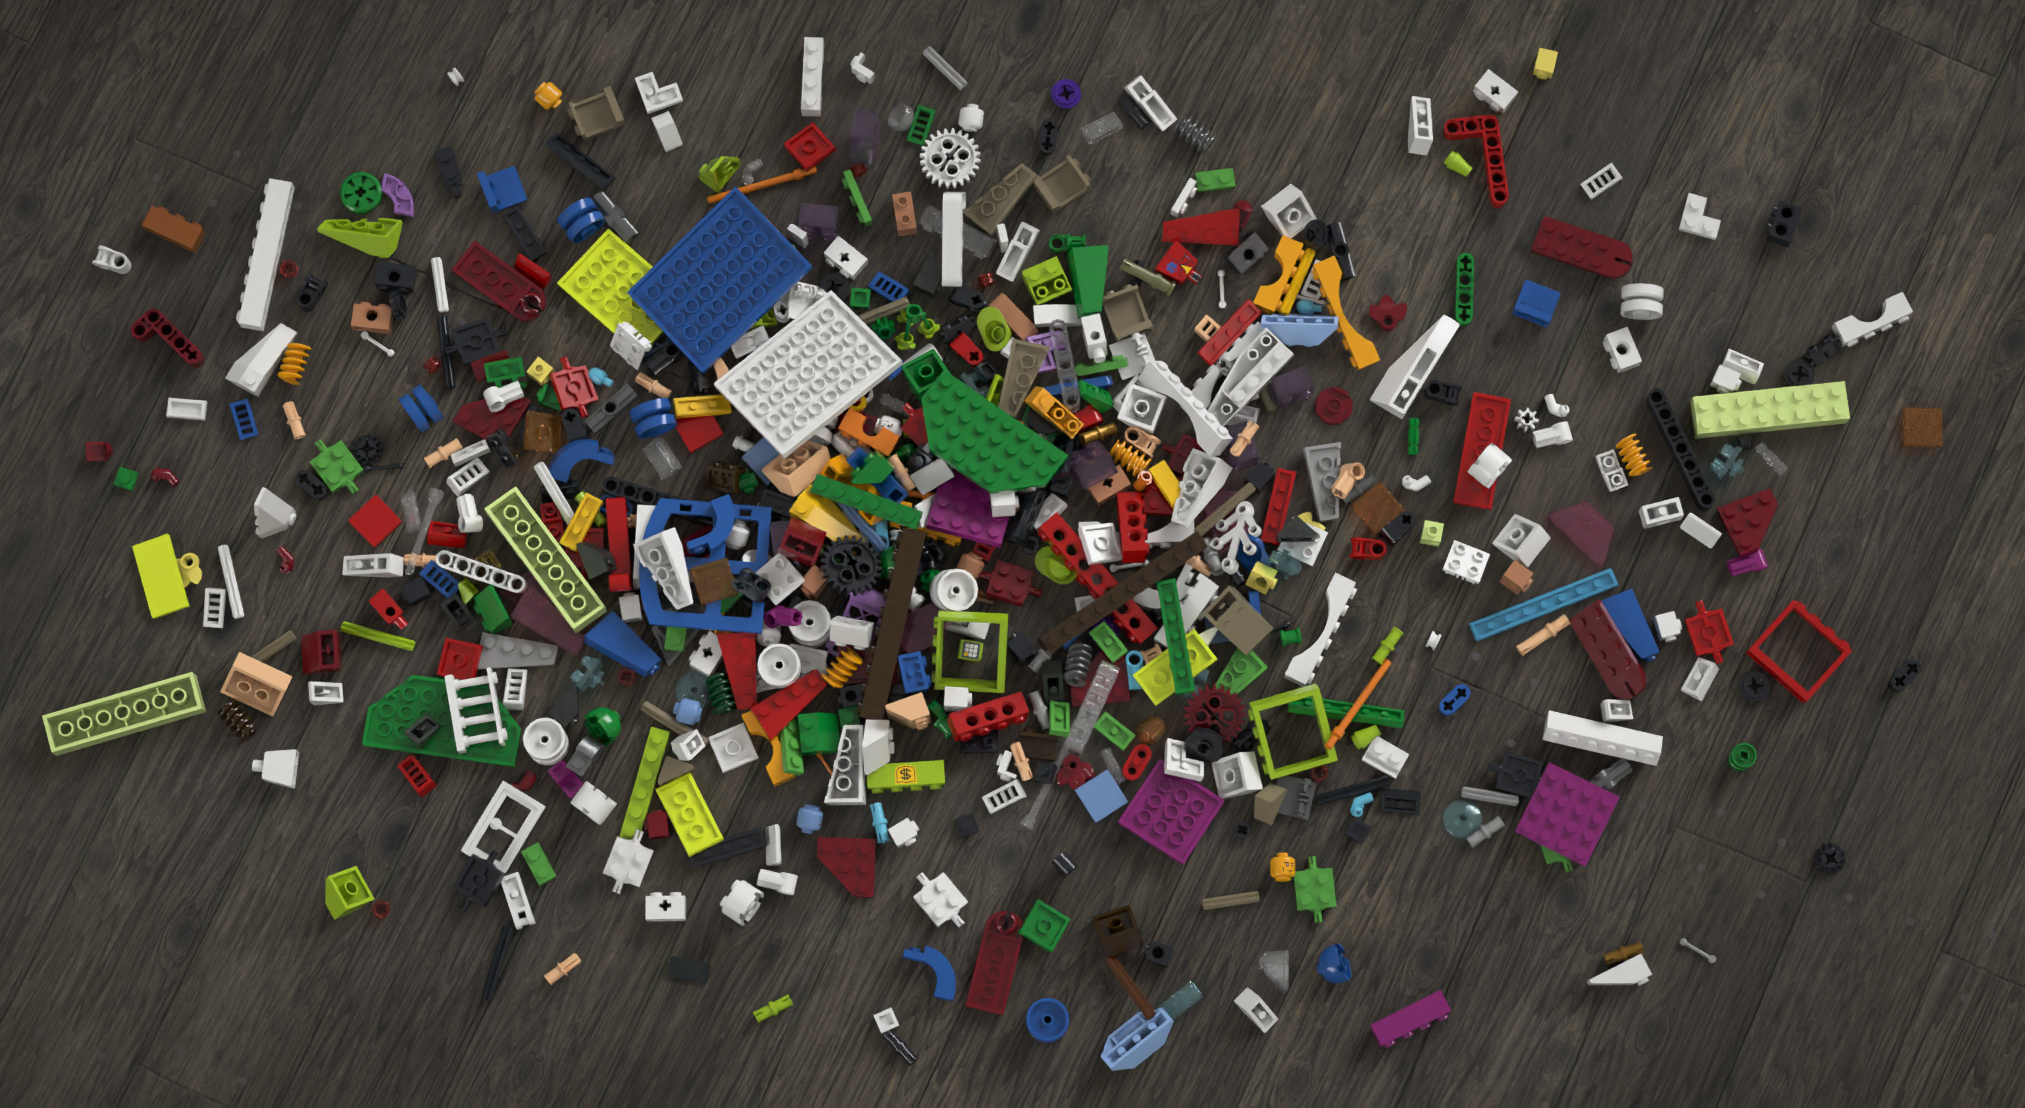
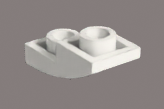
M1614 449L1595 456L1610 492L1628 486Z

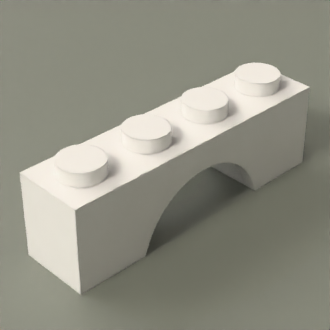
M804 37L802 116L821 117L822 67L824 61L823 38Z
M1901 292L1883 302L1882 315L1878 320L1862 322L1851 315L1835 322L1831 328L1835 335L1840 336L1838 340L1842 343L1841 347L1846 345L1852 347L1859 343L1858 340L1863 337L1865 340L1876 335V331L1882 330L1884 332L1892 328V324L1896 322L1902 324L1908 321L1913 311L1904 293Z

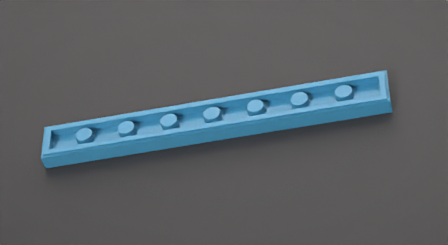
M1609 568L1469 623L1476 642L1619 585L1612 569Z

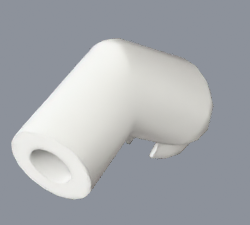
M1553 394L1544 397L1551 414L1565 417L1569 413V407L1557 404Z

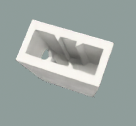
M1100 314L1081 317L1083 339L1088 357L1090 359L1094 358L1096 363L1104 362L1106 360L1105 356L1108 353Z
M295 749L267 751L264 754V760H253L252 771L262 772V779L266 782L295 789L299 752Z

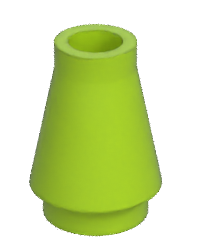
M1451 151L1443 162L1447 165V168L1465 177L1472 170V167L1468 165L1458 152Z
M1375 724L1354 732L1351 738L1358 749H1364L1376 737L1381 735V732Z

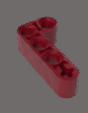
M151 308L147 310L131 326V333L137 341L146 342L157 333L191 367L198 368L204 363V356L200 350L158 309ZM154 315H159V319L156 322H151V318ZM141 328H144V334L140 336L137 335V331ZM167 328H172V332L169 335H164V331ZM185 341L184 347L177 348L178 342ZM189 351H191V353L197 357L196 360L190 357V355L188 354Z

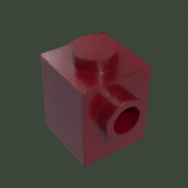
M653 810L651 814H647V820H644L645 831H649V838L651 840L670 838L668 814L663 812V810Z

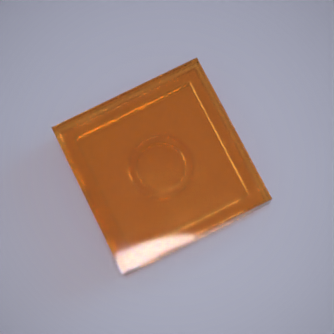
M1904 407L1903 446L1942 447V408Z
M526 411L524 449L556 454L560 450L562 417Z
M1381 482L1351 505L1352 509L1374 535L1378 534L1385 525L1405 511Z
M727 557L690 568L701 606L739 594L732 587L734 578Z

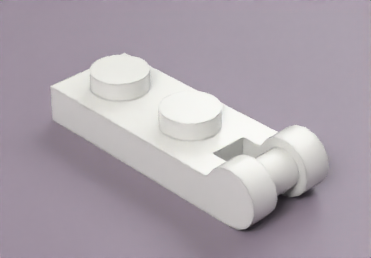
M519 872L504 876L501 884L516 929L519 930L527 924H536ZM525 911L527 917L520 919L518 913Z

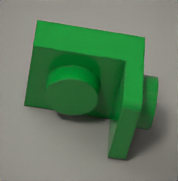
M544 384L543 388H540L537 393L539 404L562 412L554 389Z

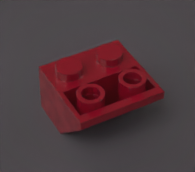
M791 517L777 553L813 567L827 532Z
M337 630L316 631L301 636L303 675L342 671L340 633Z

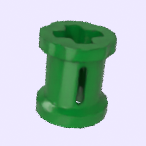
M1299 627L1285 632L1280 630L1283 647L1294 643L1302 644Z

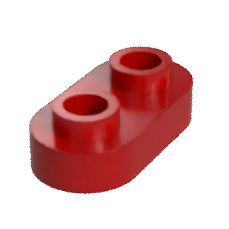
M1137 745L1128 757L1122 769L1123 776L1127 780H1137L1150 761L1152 752L1147 745ZM1139 752H1144V753H1145V757H1144V758H1140V757L1138 756V753H1139ZM1134 768L1136 773L1131 775L1128 770Z

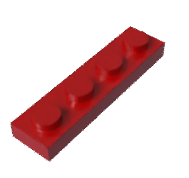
M1247 299L1200 348L1197 354L1209 366H1212L1262 311L1250 299Z
M1277 469L1261 536L1263 543L1275 546L1280 544V542H1276V538L1284 527L1296 476L1294 471Z

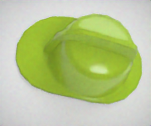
M986 307L980 311L977 317V325L984 344L991 351L1002 350L1006 347L1012 335L1004 316L995 307Z
M1052 546L1041 548L1035 556L1037 569L1058 584L1071 583L1077 576L1073 570L1069 571L1064 566V560L1060 555L1057 557L1050 549Z

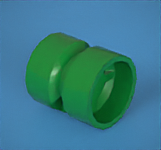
M1740 743L1729 752L1728 763L1736 771H1745L1755 763L1757 752L1751 744Z

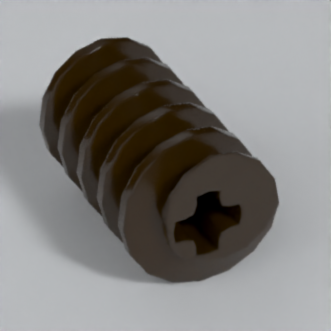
M235 699L225 704L218 711L217 715H220L222 721L225 720V725L230 726V730L235 732V736L240 737V741L244 743L256 734L258 730L255 727L258 723L250 724L252 717L245 718L247 711L239 712L242 706L235 707L237 703Z

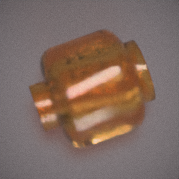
M1148 716L1137 728L1138 738L1144 744L1155 745L1165 735L1166 724L1157 716Z

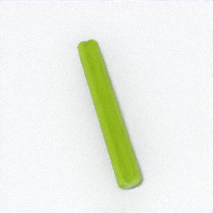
M343 621L341 625V631L409 651H413L415 647L414 640Z

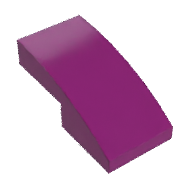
M562 759L547 772L572 800L583 786V783L572 770L566 767L567 764Z

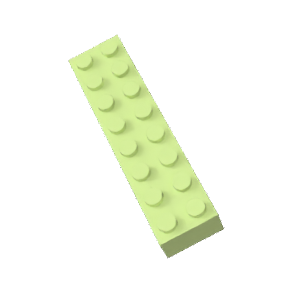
M1845 381L1695 396L1690 401L1695 439L1844 424L1850 419Z
M514 487L484 508L489 518L575 634L607 612L605 605L517 487Z
M190 672L46 714L42 718L51 752L58 756L205 713L206 709L197 676Z

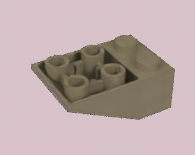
M1228 586L1202 612L1246 656L1274 629L1231 586Z

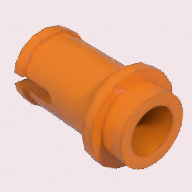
M1141 471L1137 476V480L1133 483L1134 489L1143 491L1146 485L1152 482L1151 473Z

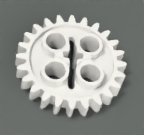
M945 128L944 134H941L938 130L937 137L932 134L930 135L932 141L925 140L927 147H921V150L925 153L920 154V158L924 159L920 161V165L925 166L922 168L923 173L928 172L926 178L932 177V184L938 181L939 187L946 184V189H948L950 184H952L953 188L956 189L957 183L962 187L964 180L970 183L969 176L975 178L973 171H979V167L975 164H981V160L977 158L981 155L980 152L976 151L978 145H973L974 138L968 140V133L962 136V130H960L956 134L954 128H952L951 133H948ZM945 143H951L953 147L951 149H945L943 145ZM965 153L968 155V158L961 160L958 156ZM953 155L954 160L950 159L947 163V157L951 158ZM938 157L942 159V162L934 164L932 160ZM944 165H946L945 169L942 172H940V169H942ZM950 168H955L957 173L951 175L947 171Z

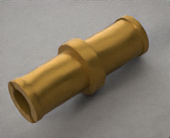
M1114 422L1101 427L1096 426L1091 431L1081 433L1079 440L1085 446L1091 442L1102 441L1105 437L1116 434L1118 429Z
M1640 941L1625 947L1623 945L1619 946L1617 950L1604 953V960L1607 966L1621 960L1627 961L1630 957L1643 954V946Z

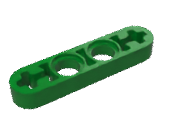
M1469 253L1460 254L1456 262L1455 321L1464 327L1469 325L1473 318L1474 258ZM1463 258H1467V261L1470 262L1467 265V271H1463L1464 264L1460 262L1463 261ZM1460 277H1469L1470 283L1462 285L1459 280ZM1466 294L1469 296L1470 301L1465 304L1461 303L1459 296ZM1463 308H1466L1465 315L1469 317L1466 321H1462V318H1459L1462 315Z

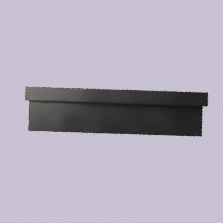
M1050 480L1046 487H1036L1035 491L1025 494L1006 537L1008 542L1022 546L1026 545L1048 495L1052 480Z

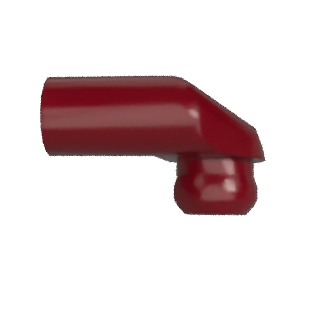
M155 468L151 473L153 481L166 479L172 487H175L180 482L170 469Z
M282 545L276 550V553L282 558V565L279 569L283 574H288L293 570L294 557Z
M531 770L526 771L522 781L511 783V786L521 792L530 790L536 782L535 773Z

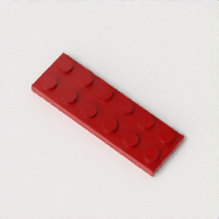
M1473 392L1454 495V504L1491 511L1496 481L1488 489L1467 471L1475 464L1478 457L1491 443L1502 450L1511 399Z

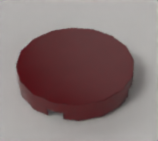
M1330 387L1321 391L1315 403V411L1319 419L1330 425H1339L1347 421L1353 409V402L1349 393L1338 387Z

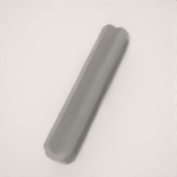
M929 46L923 51V55L959 90H963L967 86V81L932 47Z
M1463 787L1461 791V797L1511 806H1517L1519 801L1518 795Z

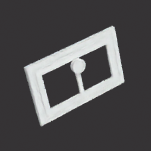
M502 781L461 851L470 857L472 854H476L482 859H487L489 855L476 846L489 825L492 829H501L514 837L502 860L499 862L495 859L494 861L495 866L506 873L546 806ZM506 796L531 810L517 834L502 826V821L499 818H494Z

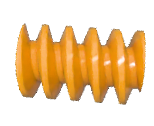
M300 343L287 344L289 350L285 351V356L287 357L282 360L284 364L280 366L282 371L278 372V377L287 383L300 385L296 381V379H302L298 372H304L305 370L300 365L307 364L303 357H309L305 350H311V348Z
M1637 434L1625 437L1615 446L1616 449H1622L1619 455L1625 456L1622 459L1623 463H1628L1625 468L1627 470L1632 469L1629 472V476H1639L1653 468H1646L1650 461H1643L1646 453L1640 454L1639 452L1643 447H1636L1640 441L1633 440V438Z
M1118 440L1109 452L1108 459L1115 456L1114 463L1121 461V468L1127 465V472L1134 469L1133 476L1136 477L1141 471L1147 469L1151 458L1144 461L1145 454L1138 457V449L1131 452L1132 445L1126 448V441L1120 444Z
M847 647L848 652L841 650L843 658L836 656L838 664L831 662L833 670L826 668L828 675L821 674L823 679L834 688H842V682L848 681L847 676H853L852 670H858L857 664H863L862 658L849 647Z

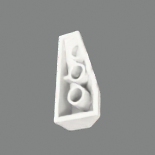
M280 323L233 364L225 379L259 397L283 358L285 351L288 350L287 344L292 343L297 332Z
M1193 448L1183 467V472L1185 473L1183 481H1180L1179 484L1181 491L1175 501L1171 521L1188 527L1224 485L1232 467L1218 457L1209 456L1207 453Z
M262 487L254 503V513L257 516L255 525L259 526L255 531L258 537L265 538L288 529L289 525H293L297 515L294 508L268 489Z
M675 527L633 544L641 564L650 570L654 581L660 583L664 594L673 606L678 610L693 604L683 547Z

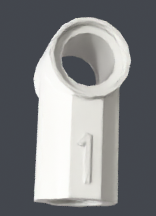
M518 381L501 388L490 387L483 393L491 412H498L507 403L524 397Z
M1560 422L1552 425L1550 428L1532 432L1536 449L1553 444L1562 445L1573 441L1568 422Z
M471 494L459 496L456 501L460 515L458 520L460 532H481L483 520L480 515H477L474 497Z
M761 869L757 886L774 889L782 894L794 895L798 876L785 872L777 873Z

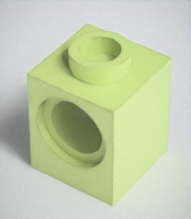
M1425 520L1420 543L1439 547L1444 524Z

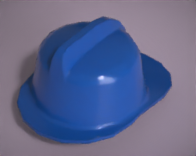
M1247 534L1250 541L1256 546V552L1253 555H1248L1243 551L1244 545L1240 539L1236 557L1249 573H1251L1257 561L1271 567V560L1260 538Z

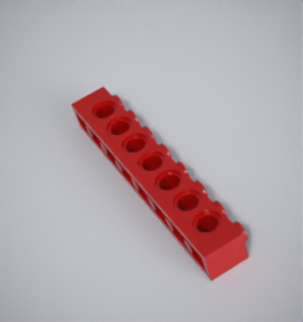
M1057 512L1037 528L1039 537L1052 546L1050 549L1057 557L1060 555L1064 560V566L1069 571L1073 570L1077 575V581L1082 586L1086 585L1090 590L1088 593L1094 600L1103 595L1105 590H1110L1119 584L1102 563L1088 565L1081 539ZM1055 531L1062 534L1061 541L1054 539ZM1067 546L1074 548L1075 554L1073 556L1067 554ZM1081 560L1087 563V570L1080 569L1079 562ZM1093 575H1097L1100 578L1099 585H1095L1092 582L1091 578ZM1131 599L1123 604L1125 607L1124 614H1120L1117 609L1110 614L1115 619V625L1119 629L1123 628L1125 630L1128 640L1133 644L1139 645L1158 628L1135 601ZM1130 619H1135L1138 622L1136 629L1130 626Z

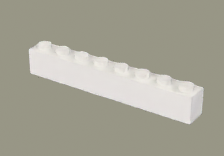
M269 178V183L265 185L264 195L266 197L260 206L261 220H258L256 224L257 238H254L252 243L254 252L253 256L249 257L248 266L250 270L249 274L245 275L244 284L246 288L240 298L242 307L241 310H238L236 317L241 328L264 331L295 189L292 182Z

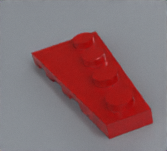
M1240 208L1163 221L1162 242H1175L1177 240L1181 243L1235 245L1238 242Z
M740 632L716 633L737 709H751L757 705L755 634Z
M816 669L753 706L751 711L772 742L827 687V684Z

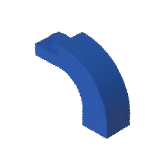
M576 440L563 446L554 455L548 470L553 479L567 483L570 471L577 462L584 459H594L613 465L614 454L608 448L601 447L598 449L599 444L597 440Z
M858 447L846 461L853 468L860 467L865 462L863 460L868 453ZM891 473L881 483H871L883 498L897 503H901L909 495Z
M729 494L711 501L710 507L715 516L716 525L707 535L687 542L689 555L695 553V555L705 551V548H708L709 553L713 554L721 549L729 540L735 519L734 506Z
M925 946L924 953H921V949L910 947L909 950L905 949L904 959L925 963L935 971L937 985L934 998L953 1002L956 992V979L953 968L947 958L929 946Z

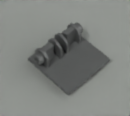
M1287 775L1279 777L1276 785L1287 789L1278 813L1308 820L1317 782H1312L1311 779L1307 778L1299 779Z

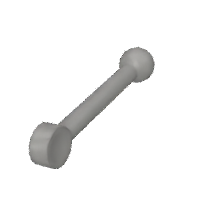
M1685 938L1680 939L1682 946L1686 945L1706 957L1710 963L1716 962L1714 955L1706 954L1688 943Z

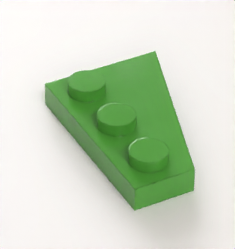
M1237 647L1218 679L1216 687L1220 688L1221 684H1223L1224 690L1231 687L1230 693L1237 692L1238 695L1267 670L1268 667L1253 650L1246 656Z

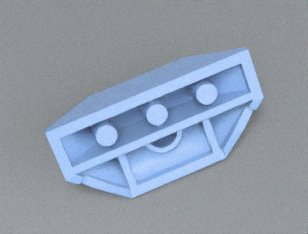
M1314 314L1262 315L1261 327L1270 330L1286 346L1304 345L1312 347L1322 343L1337 330L1338 317Z
M1163 1008L1155 1010L1156 1015L1150 1020H1147L1142 1012H1138L1108 1036L1101 1058L1112 1071L1135 1068L1165 1044L1174 1021Z

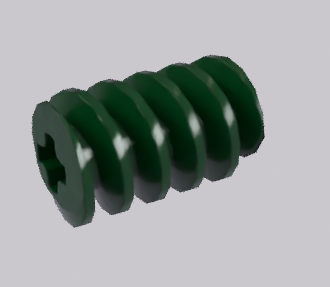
M727 672L711 675L705 681L706 685L710 686L707 691L712 693L709 696L710 700H715L711 703V706L716 708L713 710L715 715H724L737 710L731 708L736 702L729 700L734 697V694L727 693L732 689V687H726L730 680L723 678L728 675Z

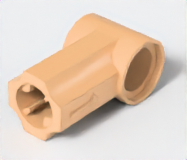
M1358 462L1342 465L1340 475L1331 487V492L1341 499L1346 498L1356 481L1364 477V466Z

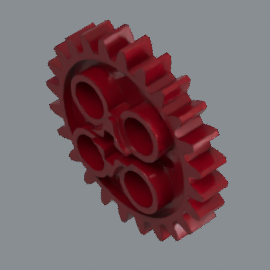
M1216 683L1213 684V688H1209L1208 684H1206L1204 691L1198 687L1199 694L1192 692L1194 699L1188 698L1187 702L1190 705L1184 706V709L1189 711L1183 713V717L1189 718L1184 721V724L1191 725L1187 731H1193L1196 727L1210 729L1209 727L1212 724H1217L1220 726V730L1216 733L1222 735L1223 744L1224 739L1231 742V735L1237 738L1236 730L1242 731L1243 729L1239 724H1245V720L1241 719V717L1246 716L1245 712H1241V710L1245 709V705H1239L1242 702V698L1236 699L1237 692L1231 694V687L1224 690L1223 684H1221L1220 688L1216 687ZM1212 697H1217L1220 703L1212 705L1209 700ZM1202 703H1206L1213 713L1219 712V719L1225 722L1228 726L1225 727L1216 716L1212 718L1211 711L1207 709L1205 706H1203ZM1198 711H1204L1207 716L1203 719L1197 718L1196 713ZM1225 711H1232L1234 716L1230 719L1223 716Z

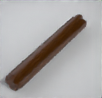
M1116 956L1108 957L1106 964L1147 1020L1154 1018L1156 1015L1155 1010Z

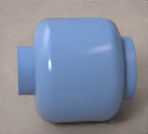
M683 698L680 703L676 702L673 713L676 714L678 722L694 725L696 722L699 723L703 708L700 707L698 701Z
M805 804L804 807H801L796 821L797 826L802 828L801 832L813 834V831L820 830L823 812L820 810V807Z

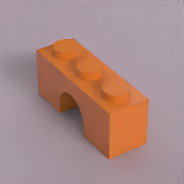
M849 408L838 427L841 431L840 435L849 440L852 437L858 440L857 444L865 449L870 447L889 458L900 436L884 427L876 436L866 435L863 432V425L867 418Z

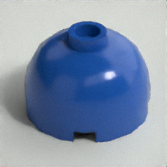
M1340 943L1325 948L1320 953L1319 963L1316 964L1319 975H1323L1327 981L1335 984L1350 981L1349 978H1351L1350 963L1348 958H1344L1342 953L1345 950Z

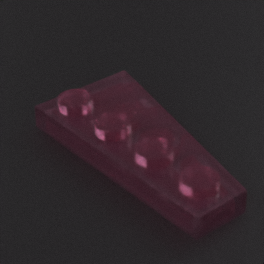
M529 584L510 617L577 656L585 643V637L580 632L575 634L561 613Z

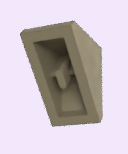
M666 756L657 782L661 787L689 772H694L695 769L690 763Z
M1272 783L1266 785L1255 795L1254 818L1272 825L1287 789Z

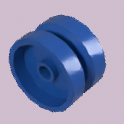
M584 198L573 203L557 218L560 227L563 230H567L566 235L572 244L582 242L591 237L606 222L601 212L595 211L597 206L591 198Z
M419 384L412 389V393L417 401L414 402L408 394H404L398 400L420 432L424 433L430 428V424L425 418L427 415L436 424L444 419L431 395Z
M668 398L647 401L630 410L631 420L637 424L634 429L638 439L656 437L671 431L677 426L675 416L669 414L672 407Z
M1043 998L1034 1002L1028 1009L1026 1016L1027 1029L1030 1035L1043 1043H1052L1061 1039L1067 1032L1069 1025V1015L1065 1006L1052 998ZM1047 1016L1051 1018L1049 1024L1044 1022V1018H1047Z

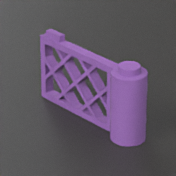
M872 588L870 591L865 589L864 595L858 591L856 597L850 592V600L842 617L848 616V618H851L849 611L852 605L859 608L862 615L854 619L863 618L864 621H867L866 616L871 614L878 617L880 607L885 606L886 599H883V593ZM879 618L876 625L880 626L882 618ZM874 629L873 635H872V640H873V641L875 640V637H874L875 629ZM829 636L825 647L828 648V653L838 656V651L833 650L835 642L830 641Z

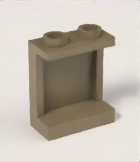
M611 86L603 88V93L577 103L568 102L570 108L567 111L571 120L575 119L577 123L574 126L577 136H582L583 141L626 125Z
M1070 155L1066 157L1065 161L1042 176H1037L1032 183L1053 214L1089 191L1091 187V179L1086 173L1083 174L1081 172L1079 162L1076 158L1072 159Z
M1132 284L1122 287V290L1118 292L1109 291L1103 296L1102 306L1116 343L1132 337L1134 333H1148L1153 330L1152 322L1147 316L1137 285L1132 286Z

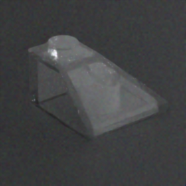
M1289 950L1264 952L1263 957H1259V969H1263V974L1282 993H1287L1289 990Z

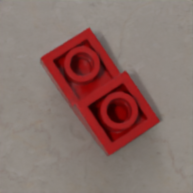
M554 502L540 504L542 522L559 543L564 534L562 515Z

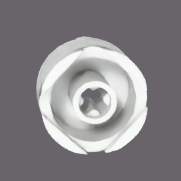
M1491 443L1467 472L1489 489L1497 477L1504 472L1512 459Z
M587 781L570 802L599 825L606 820L617 805L609 797L606 799L607 796L597 788L595 789Z
M736 880L731 887L732 891L722 899L720 906L723 907V914L743 926L745 925L743 921H749L761 904L758 900L760 897L763 899L764 893L744 880Z

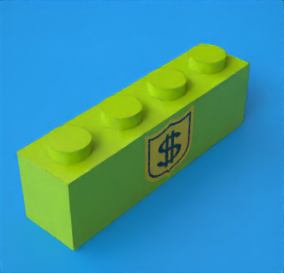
M944 760L885 764L867 775L868 791H872L873 794L884 793V790L890 789L891 792H902L904 788H911V791H920L922 787H930L931 790L942 789V786H945Z

